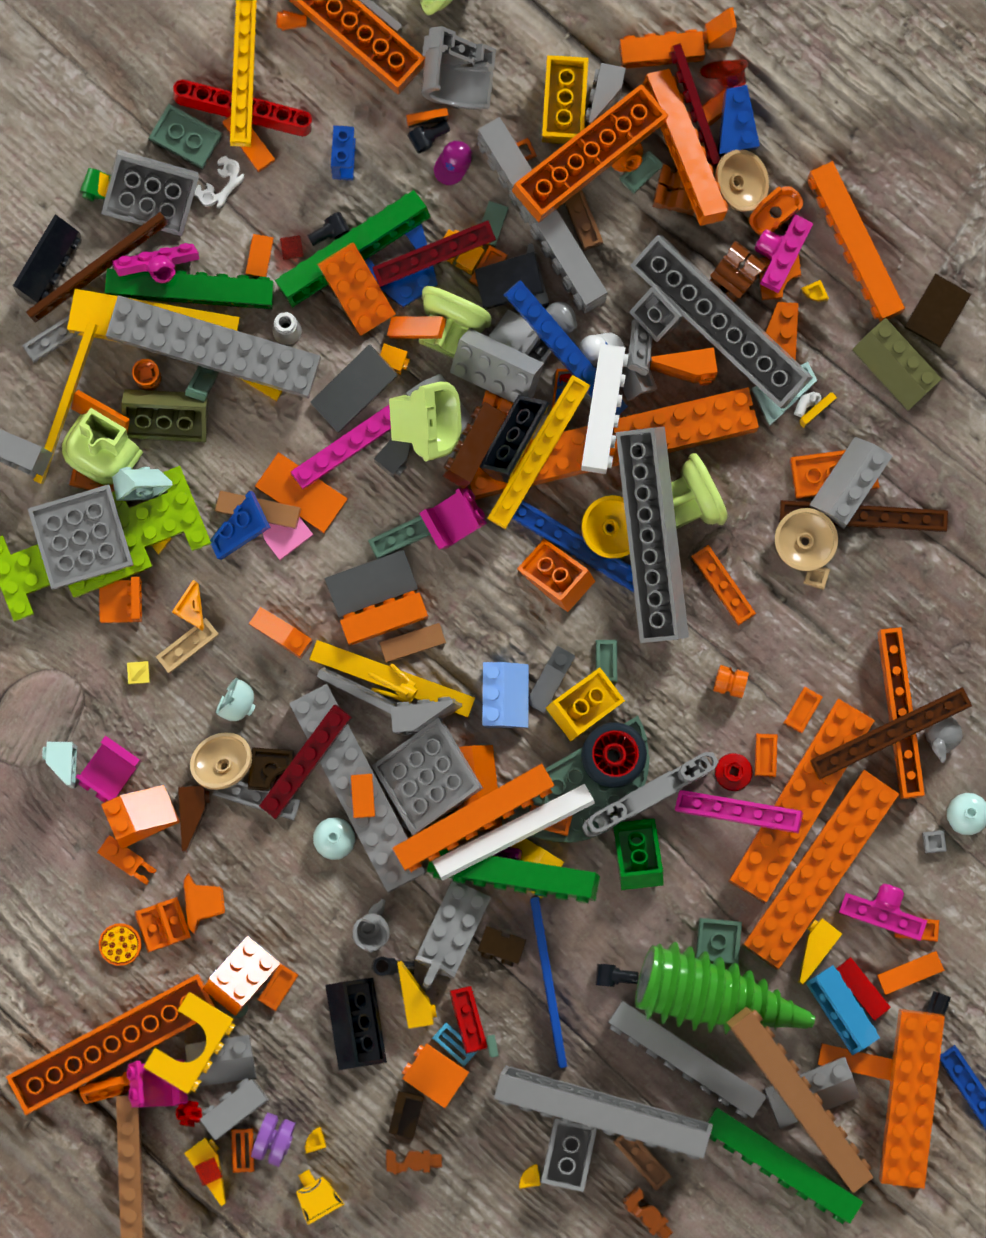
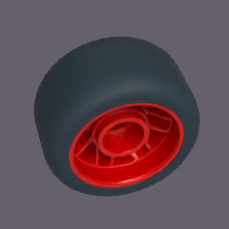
M612 722L597 727L589 734L583 744L581 758L586 773L594 782L605 787L617 788L631 783L641 774L646 763L647 751L642 737L635 729L623 723ZM614 750L618 753L619 758L617 761L609 760V751Z

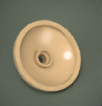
M738 149L728 152L719 161L715 179L720 185L723 200L725 199L728 206L737 211L746 212L756 209L758 204L767 197L769 190V177L763 162L754 153Z
M802 508L790 512L780 521L775 532V547L779 557L788 566L799 571H814L822 568L833 558L837 550L838 534L835 525L828 516L815 509ZM806 538L809 541L808 545H803L801 539Z
M226 732L212 735L202 741L193 752L190 761L191 774L199 785L207 789L220 790L231 787L238 783L248 772L252 762V751L246 740L237 734Z

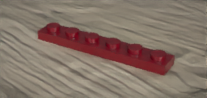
M679 43L670 48L669 57L672 64H676L678 70L676 77L679 84H683L685 91L682 94L685 103L690 105L691 111L689 112L692 123L697 125L699 142L703 143L706 159L713 166L719 163L720 157L682 45Z
M489 220L376 265L372 269L379 286L383 287L496 241V237Z
M333 705L259 807L274 819H278L352 717L337 705Z

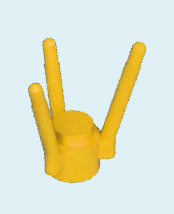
M391 664L390 667L406 682V684L401 683L399 687L373 673H369V677L397 691L394 694L372 687L371 690L401 702H409L410 704L418 692V689L415 688L416 683L411 681L394 664Z

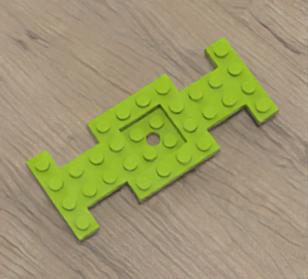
M181 466L162 472L173 484L167 490L168 493L129 508L126 501H117L115 491L112 492L134 566L68 585L73 598L152 568L145 548L181 533H185L192 551L211 544ZM0 536V588L13 621L16 622L34 615L27 594L48 587L50 583L38 544L10 554L4 536Z

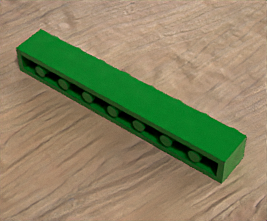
M414 190L404 194L393 204L386 206L376 215L369 217L359 226L352 228L347 234L335 239L324 249L317 251L307 260L300 262L290 271L280 275L275 280L280 292L293 308L328 285L327 280L317 265L318 263L352 242L365 261L431 218L427 206Z
M112 267V269L107 268L105 294L147 301L273 310L275 285L274 280H270L269 277L249 279V276L238 275L237 278H232L227 274L208 276L207 273L196 272L195 275L187 274L186 271H176L173 279L169 282L158 283L147 271L119 277Z
M444 849L439 853L441 856H443L453 850L448 851L447 849ZM490 856L449 877L453 878V882L465 884L466 881H472L475 886L486 887V884L494 885L493 888L499 890H506L509 887L514 888L515 892L526 894L527 891L535 892L534 895L547 897V894L555 895L556 899L568 900V897L576 898V902L588 904L589 901H596L600 876L596 872ZM429 862L427 872L433 875L434 879L442 880L433 862Z
M715 1107L707 1120L708 1123L713 1124L710 1140L716 1142L718 1139L723 1142V1148L732 1154L737 1151L743 1155L741 1160L751 1166L753 1163L761 1167L759 1171L769 1178L771 1175L779 1178L777 1183L786 1189H789L790 1186L797 1190V1196L805 1201L810 1198L816 1202L814 1207L824 1213L826 1210L834 1214L832 1218L839 1223L844 1224V1222L850 1224L864 1201L719 1108Z

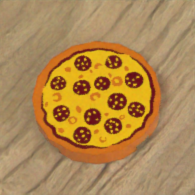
M117 923L107 927L99 939V951L102 957L108 963L116 966H125L134 962L142 948V941L138 931L124 923Z

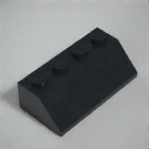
M54 215L13 284L17 295L34 305L50 294L49 290L52 285H57L61 277V270L69 265L71 253L73 250H77L82 242L80 232L59 216Z
M518 395L479 466L492 479L505 483L509 482L550 404L548 401Z
M374 978L325 985L338 1069L345 1070L387 1063Z

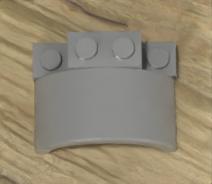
M443 26L430 28L429 35L424 37L422 56L425 57L421 90L422 96L429 101L449 107L489 109L496 49L485 44H475L458 37L455 31ZM473 64V67H465L461 65Z

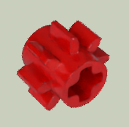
M188 1101V1103L180 1104L177 1107L176 1118L181 1120L180 1125L195 1127V1123L200 1122L202 1109L198 1107L199 1102Z

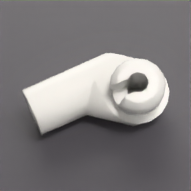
M817 392L802 395L799 398L794 415L802 417L808 407L814 406L821 401V395Z

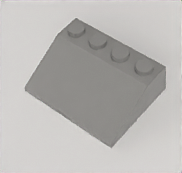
M117 150L101 214L143 225L161 212L169 223L160 231L182 236L199 179L198 172Z

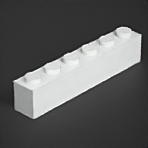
M600 344L581 467L582 471L606 474L607 468L612 467L613 456H610L609 452L610 448H615L616 436L612 435L613 427L618 428L619 415H615L616 407L621 408L622 395H619V387H624L626 375L622 374V368L627 367L629 354H625L626 347Z

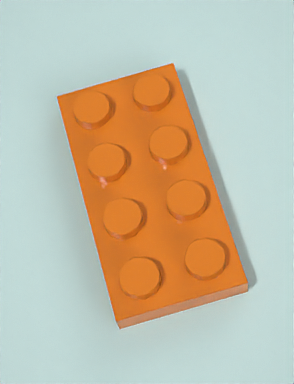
M353 242L317 264L360 336L395 315L394 310Z

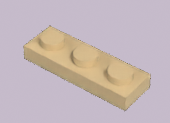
M206 618L203 619V631L194 626L156 656L169 674L219 636Z

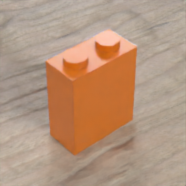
M426 1043L425 1046L420 1045L414 1053V1056L417 1058L413 1064L408 1062L402 1071V1074L405 1075L403 1080L446 1108L469 1072Z

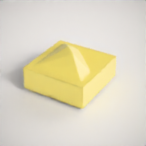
M148 661L127 663L129 685L150 683Z

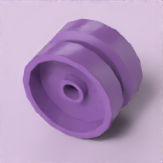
M267 1112L256 1138L251 1157L261 1161L265 1158L268 1149H270L269 1164L280 1167L292 1142V1134L296 1123L285 1119L282 1121L279 1130H276L279 1120L278 1116Z

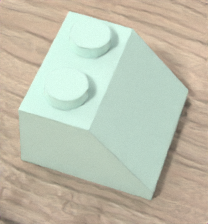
M124 467L119 469V472L112 477L117 501L150 500L160 496L173 486L172 481L159 469H150V467L139 469Z
M47 742V747H43L42 754L46 764L67 786L76 788L77 746L73 742Z

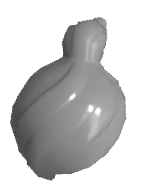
M555 302L546 308V311L567 335L577 328L576 315L570 305L565 302Z
M949 717L925 729L926 740L932 746L934 753L939 757L941 763L945 762L946 753L956 748L962 741V729L953 717Z
M384 899L374 904L370 908L369 913L357 920L353 927L354 942L369 953L377 951L389 939V925L381 917L385 908Z

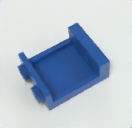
M333 125L332 179L353 181L356 145L354 127Z

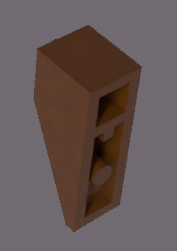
M202 786L178 787L182 852L184 853L190 849L207 809L206 803H210L209 790L206 791V788Z

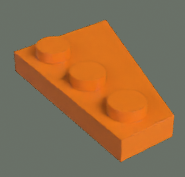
M777 302L766 333L796 361L798 303Z

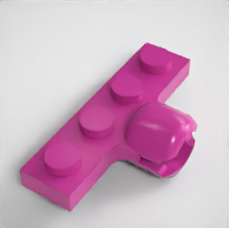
M795 214L783 236H779L768 229L763 231L755 245V251L766 256L770 260V264L759 284L776 293L780 291L813 223Z
M183 243L177 247H164L158 251L141 252L139 255L130 257L122 256L119 259L112 260L113 268L119 277L147 271L156 282L166 283L173 279L176 274L174 265L199 260V253L193 243Z
M882 884L879 887L874 901L845 893L839 914L921 941L927 923L925 919L900 910L904 892L900 888L889 884Z

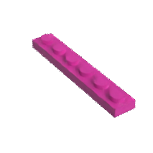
M387 405L293 469L291 475L302 490L391 430L390 406Z
M685 790L679 791L675 811L793 833H799L803 812L800 810Z

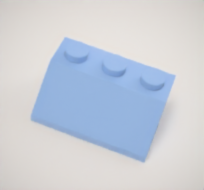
M483 662L482 726L485 728H529V664Z

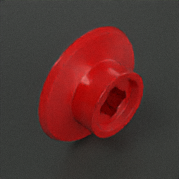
M730 753L721 757L715 767L717 782L721 787L729 791L742 790L752 779L753 770L749 760L737 753ZM731 767L739 770L737 776L730 774Z

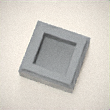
M944 830L922 833L925 854L947 851Z

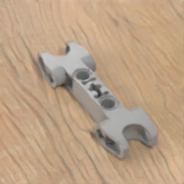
M713 752L702 753L675 770L663 774L622 797L617 802L596 812L583 823L581 829L585 836L590 838L606 832L624 820L634 817L680 791L683 787L704 777L717 766V758ZM706 757H709L712 760V766ZM701 762L705 764L706 768L702 767ZM592 821L597 822L599 829L593 826Z

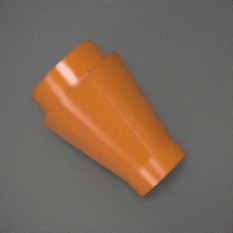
M285 10L277 12L276 28H281L282 31L301 27L306 28V15Z

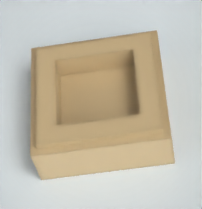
M822 567L814 571H807L803 584L824 590L830 569Z

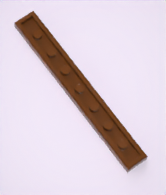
M159 212L27 310L26 313L34 322H38L73 296L75 289L81 290L104 273L107 268L112 267V260L128 255L167 226L169 222Z
M781 500L779 522L794 510L811 508L809 506L811 502ZM860 505L846 526L947 532L948 510Z
M959 688L810 760V763L820 780L972 707V704L964 688Z

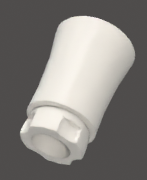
M284 312L278 314L273 326L275 340L283 345L296 343L302 334L300 323L291 313ZM285 324L290 325L288 328H282Z

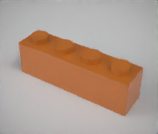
M696 29L686 30L685 33L670 31L664 33V35L657 36L655 33H649L644 35V37L637 38L634 35L625 36L623 39H620L619 44L621 65L629 69L672 64L669 57L670 48L679 43L682 45L687 63L704 61L703 33Z
M410 591L403 594V598L395 600V598L383 601V605L376 608L375 605L363 608V612L359 614L351 612L343 615L340 623L348 646L428 619L420 592Z

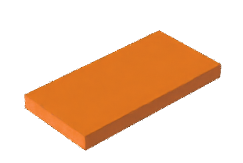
M846 450L790 457L796 499L815 497ZM878 479L876 480L871 489L879 488Z
M278 452L255 485V488L278 503L300 507V518L325 534L348 498L320 479L302 490L291 475V471L299 465Z

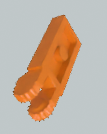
M110 835L97 852L131 877H136L146 885L149 883V880L136 872L142 865L153 874L157 871L146 863L145 859L129 848L122 849L117 840Z
M126 1071L122 1076L109 1077L104 1081L91 1082L79 1087V1092L84 1103L89 1104L126 1094L130 1090V1081L127 1078Z

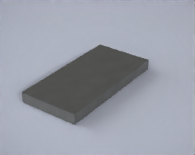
M369 344L310 403L340 433L398 374Z
M404 550L325 578L339 618L351 612L361 611L365 607L383 603L387 599L397 598L407 592L418 590Z

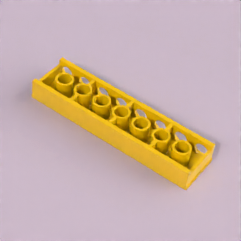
M75 289L67 330L70 333L80 332L77 335L83 336L87 322L98 325L94 338L114 341L108 339L106 333L118 296ZM133 299L238 331L240 317Z

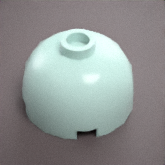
M235 678L226 690L228 692L225 697H221L216 709L217 715L229 721H239L246 715L250 716L256 706L253 704L254 692L252 688L244 681Z
M963 793L951 800L947 808V820L953 830L962 835H973L986 827V801L974 793Z
M338 817L327 818L321 821L313 834V843L317 852L330 860H338L347 856L353 850L356 842L352 826L346 820Z

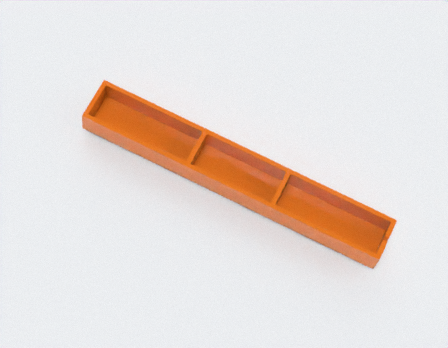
M749 387L619 418L618 428L613 427L612 435L616 436V432L665 427L668 453L754 433L757 432L759 425L755 410H751L753 402ZM588 426L563 432L532 486L588 473V471L581 470ZM617 438L615 448H610L609 455L613 456L612 467L620 465ZM534 439L531 440V442H530V444L528 445V447H527V449H526L524 455L526 454L527 450L529 449V447H530V445L532 444V442H533ZM479 467L469 486L475 496V500L501 494L508 483L492 479Z

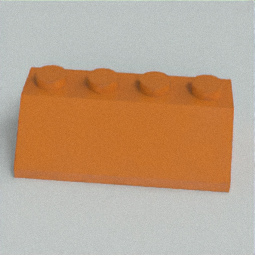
M493 745L459 747L483 789L457 807L458 810L498 788ZM501 817L495 820L497 824L487 830L483 827L477 830V832L492 831L502 826Z

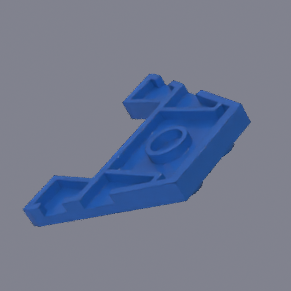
M422 224L405 234L415 250L427 245ZM368 258L365 260V263L367 264L372 275L377 281L374 271L372 269V267H374L375 265L373 264L371 259ZM432 266L380 288L385 295L404 308L422 297L424 287H437L438 283Z

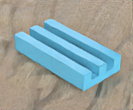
M446 1022L432 1039L461 1065L465 1066L477 1052L466 1054L465 1050L444 1032L447 1028L462 1041L461 1035ZM442 1035L467 1058L462 1060L438 1037Z

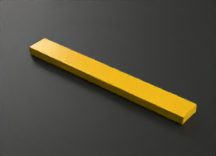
M236 0L230 146L251 147L257 0Z
M87 322L44 447L53 454L44 475L36 474L33 479L35 482L41 484L45 482L74 393L76 392L98 325Z
M574 375L571 376L487 518L489 521L506 530L591 385Z
M316 640L309 659L310 661L392 691L395 690L369 677V673H373L397 687L401 683L406 684L390 666ZM402 671L411 681L416 683L415 688L418 689V692L414 699H430V701L438 702V698L451 697V699L462 703V707L454 713L466 718L469 717L475 697Z

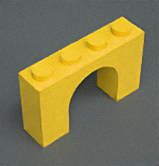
M191 992L187 994L178 1011L196 1021L204 1029L206 1047L203 1053L194 1061L180 1062L154 1048L143 1066L187 1094L197 1090L201 1083L199 1077L202 1072H208L213 1063L210 1059L214 1053L219 1054L224 1045L221 1041L225 1035L229 1036L235 1027V1024H233L234 1018Z

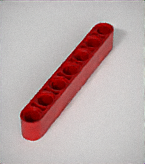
M182 79L176 81L173 85L174 100L177 104L227 118L231 117L232 92ZM180 91H186L187 93H186V94H179L178 92H180ZM200 96L207 97L206 99H199ZM253 97L252 124L302 137L309 135L312 131V117L308 112ZM221 101L227 102L224 105L219 104ZM263 111V112H266L267 114H265V115H260V114H258V113ZM279 117H286L287 119H286V120H280V119H278V118H279ZM299 122H305V123H307V124H306V125H299L298 123H299Z

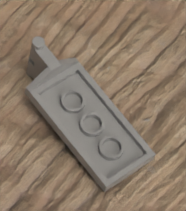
M452 880L415 958L416 962L428 969L422 985L424 992L430 990L437 974L454 979L490 902V896Z

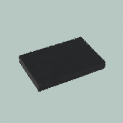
M534 252L474 269L482 305L485 310L510 303L504 294L520 280L533 295L544 293Z

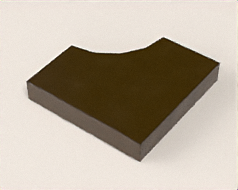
M252 747L248 790L269 791L273 781L284 773L294 759V751Z

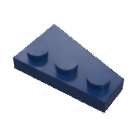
M249 491L245 495L246 499L241 505H237L233 510L234 514L227 522L221 525L210 539L217 559H224L271 528L253 491Z

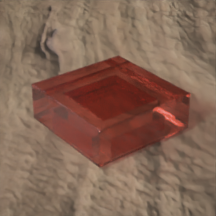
M300 235L280 238L283 260L304 257Z
M215 1157L194 1166L203 1186L223 1177Z

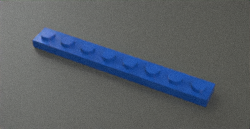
M521 280L518 281L504 296L572 375L591 385L587 393L592 398L597 369ZM623 400L621 408L616 407L615 415H620L628 407Z

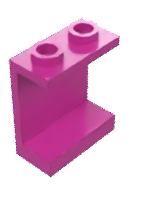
M468 487L456 489L457 493L435 507L425 509L419 513L439 550L449 548L487 524L483 510L477 506L475 496Z
M104 736L100 742L102 745L82 773L76 776L80 780L78 785L87 791L90 788L96 791L95 797L104 803L118 796L142 762L107 736Z
M135 1061L128 1064L127 1078L130 1081L128 1096L132 1108L179 1106L180 1104L188 1103L187 1093L144 1068L145 1063L141 1064V1061Z

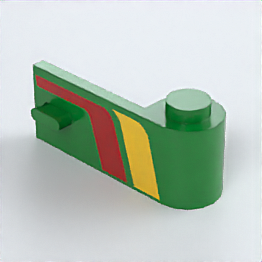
M88 168L80 189V193L83 194L82 198L92 202L94 199L101 198L104 200L110 175L97 169Z

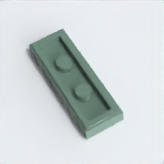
M419 516L369 539L368 542L376 559H379L431 534L422 517Z

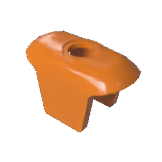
M790 186L777 187L758 204L750 215L749 223L753 231L761 235L766 229L772 232L777 230L802 208L803 199L801 195ZM772 207L781 209L782 214L779 218L771 217L770 209Z
M188 873L184 879L187 924L191 932L196 934L201 920L225 913L223 889L218 886L196 885L190 873Z

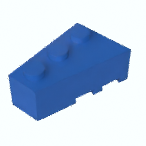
M747 85L729 88L724 92L719 132V157L733 150L751 151L758 149L760 146Z

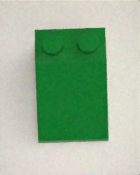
M655 818L626 821L614 826L613 831L621 890L664 886L663 866Z

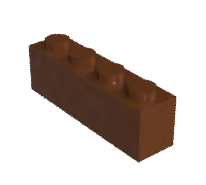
M486 402L480 407L476 406L470 416L473 418L471 423L465 425L461 433L464 435L462 440L456 442L452 450L455 452L453 457H449L443 467L446 469L443 477L463 489L472 482L506 417V414Z

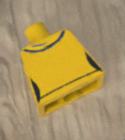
M309 1169L298 1175L304 1187L296 1191L308 1225L345 1204L324 1176L315 1180Z

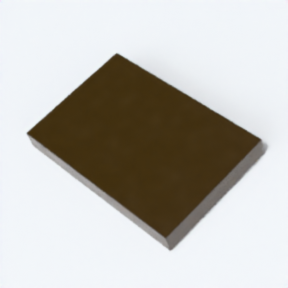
M935 273L904 328L941 348L970 298L971 293Z

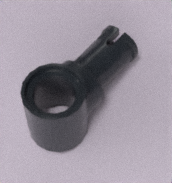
M444 120L431 128L417 127L409 132L407 136L417 153L420 154L430 149L436 138L450 132V127Z
M337 212L324 220L323 227L307 236L311 244L315 246L327 238L338 239L347 234L350 229L341 212Z
M383 956L377 957L372 962V970L380 976L395 975V973H399L398 960ZM380 960L387 962L388 967L384 972H379L376 968V964ZM402 961L406 967L415 966L414 961ZM408 969L414 975V969Z
M597 964V986L615 987L619 983L638 984L639 972L620 970V968H616V965Z

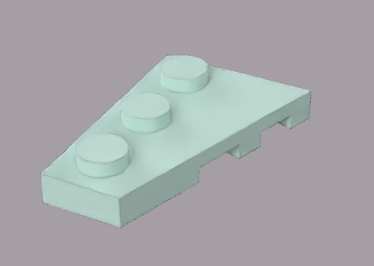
M808 362L801 366L813 378L785 408H780L759 387L755 386L751 389L769 427L817 382Z

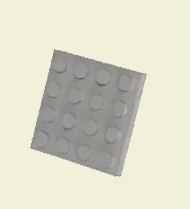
M109 484L28 508L52 590L134 566Z
M442 718L435 719L372 765L413 836L436 823L483 789Z

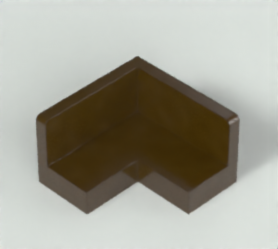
M398 1091L388 1133L413 1139L424 1097Z

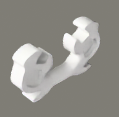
M223 156L217 161L218 166L224 165L222 170L218 169L219 175L224 178L230 176V180L220 193L215 194L214 187L209 183H206L207 189L201 191V185H198L195 189V197L199 198L205 207L213 206L218 202L217 209H220L233 189L244 180V174L238 177L240 172L239 163L229 159L227 156Z

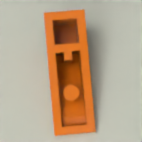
M733 7L728 8L705 24L702 33L704 44H707L708 50L732 46L737 29Z
M262 607L258 609L249 622L250 626L299 659H302L313 643L311 638Z

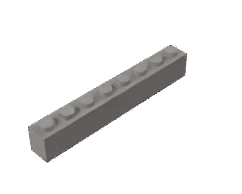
M621 1001L608 1021L611 1025L609 1029L618 1035L624 1033L629 1037L627 1041L636 1047H639L641 1044L647 1048L645 1053L654 1059H657L659 1056L665 1060L663 1065L672 1071L677 1068L683 1072L682 1077L691 1083L695 1080L701 1084L700 1089L709 1095L713 1092L719 1096L717 1100L727 1107L730 1104L737 1108L736 1113L745 1119L748 1116L753 1118L767 1097L653 1020L649 1019L647 1021L645 1015L624 1001Z

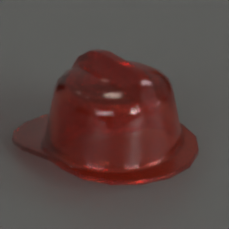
M744 59L714 61L704 65L700 70V74L705 78L717 79L724 88L743 86L746 84L745 69L748 66V62Z

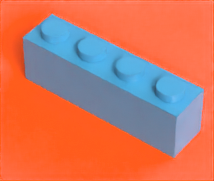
M834 965L805 982L851 1055L862 1051L880 1038L876 1028L871 1024L863 1008L858 1004L852 991L847 987L840 972L836 970Z

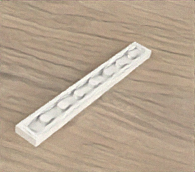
M585 784L433 860V865L443 881L595 804L594 799Z

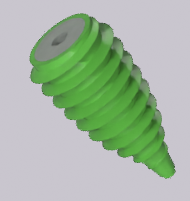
M673 942L668 949H664L661 944H657V946L652 945L643 962L637 984L635 1006L638 1009L645 1010L647 1021L653 1013H659L662 1024L671 1016L676 1017L678 1028L684 1020H691L693 1031L701 1022L707 1023L709 1033L712 1032L716 1025H723L724 1033L727 1035L730 1027L726 1022L745 1007H748L751 1011L756 1010L763 1019L760 1022L763 1027H774L775 1030L777 1027L808 1029V1027L812 1028L814 1025L815 1015L793 1004L791 1000L787 1001L782 998L778 989L773 992L768 990L766 979H761L758 983H755L751 970L746 971L741 976L737 963H733L728 969H725L722 957H718L711 964L709 954L706 951L701 953L698 958H695L694 949L691 946L681 954L677 942Z

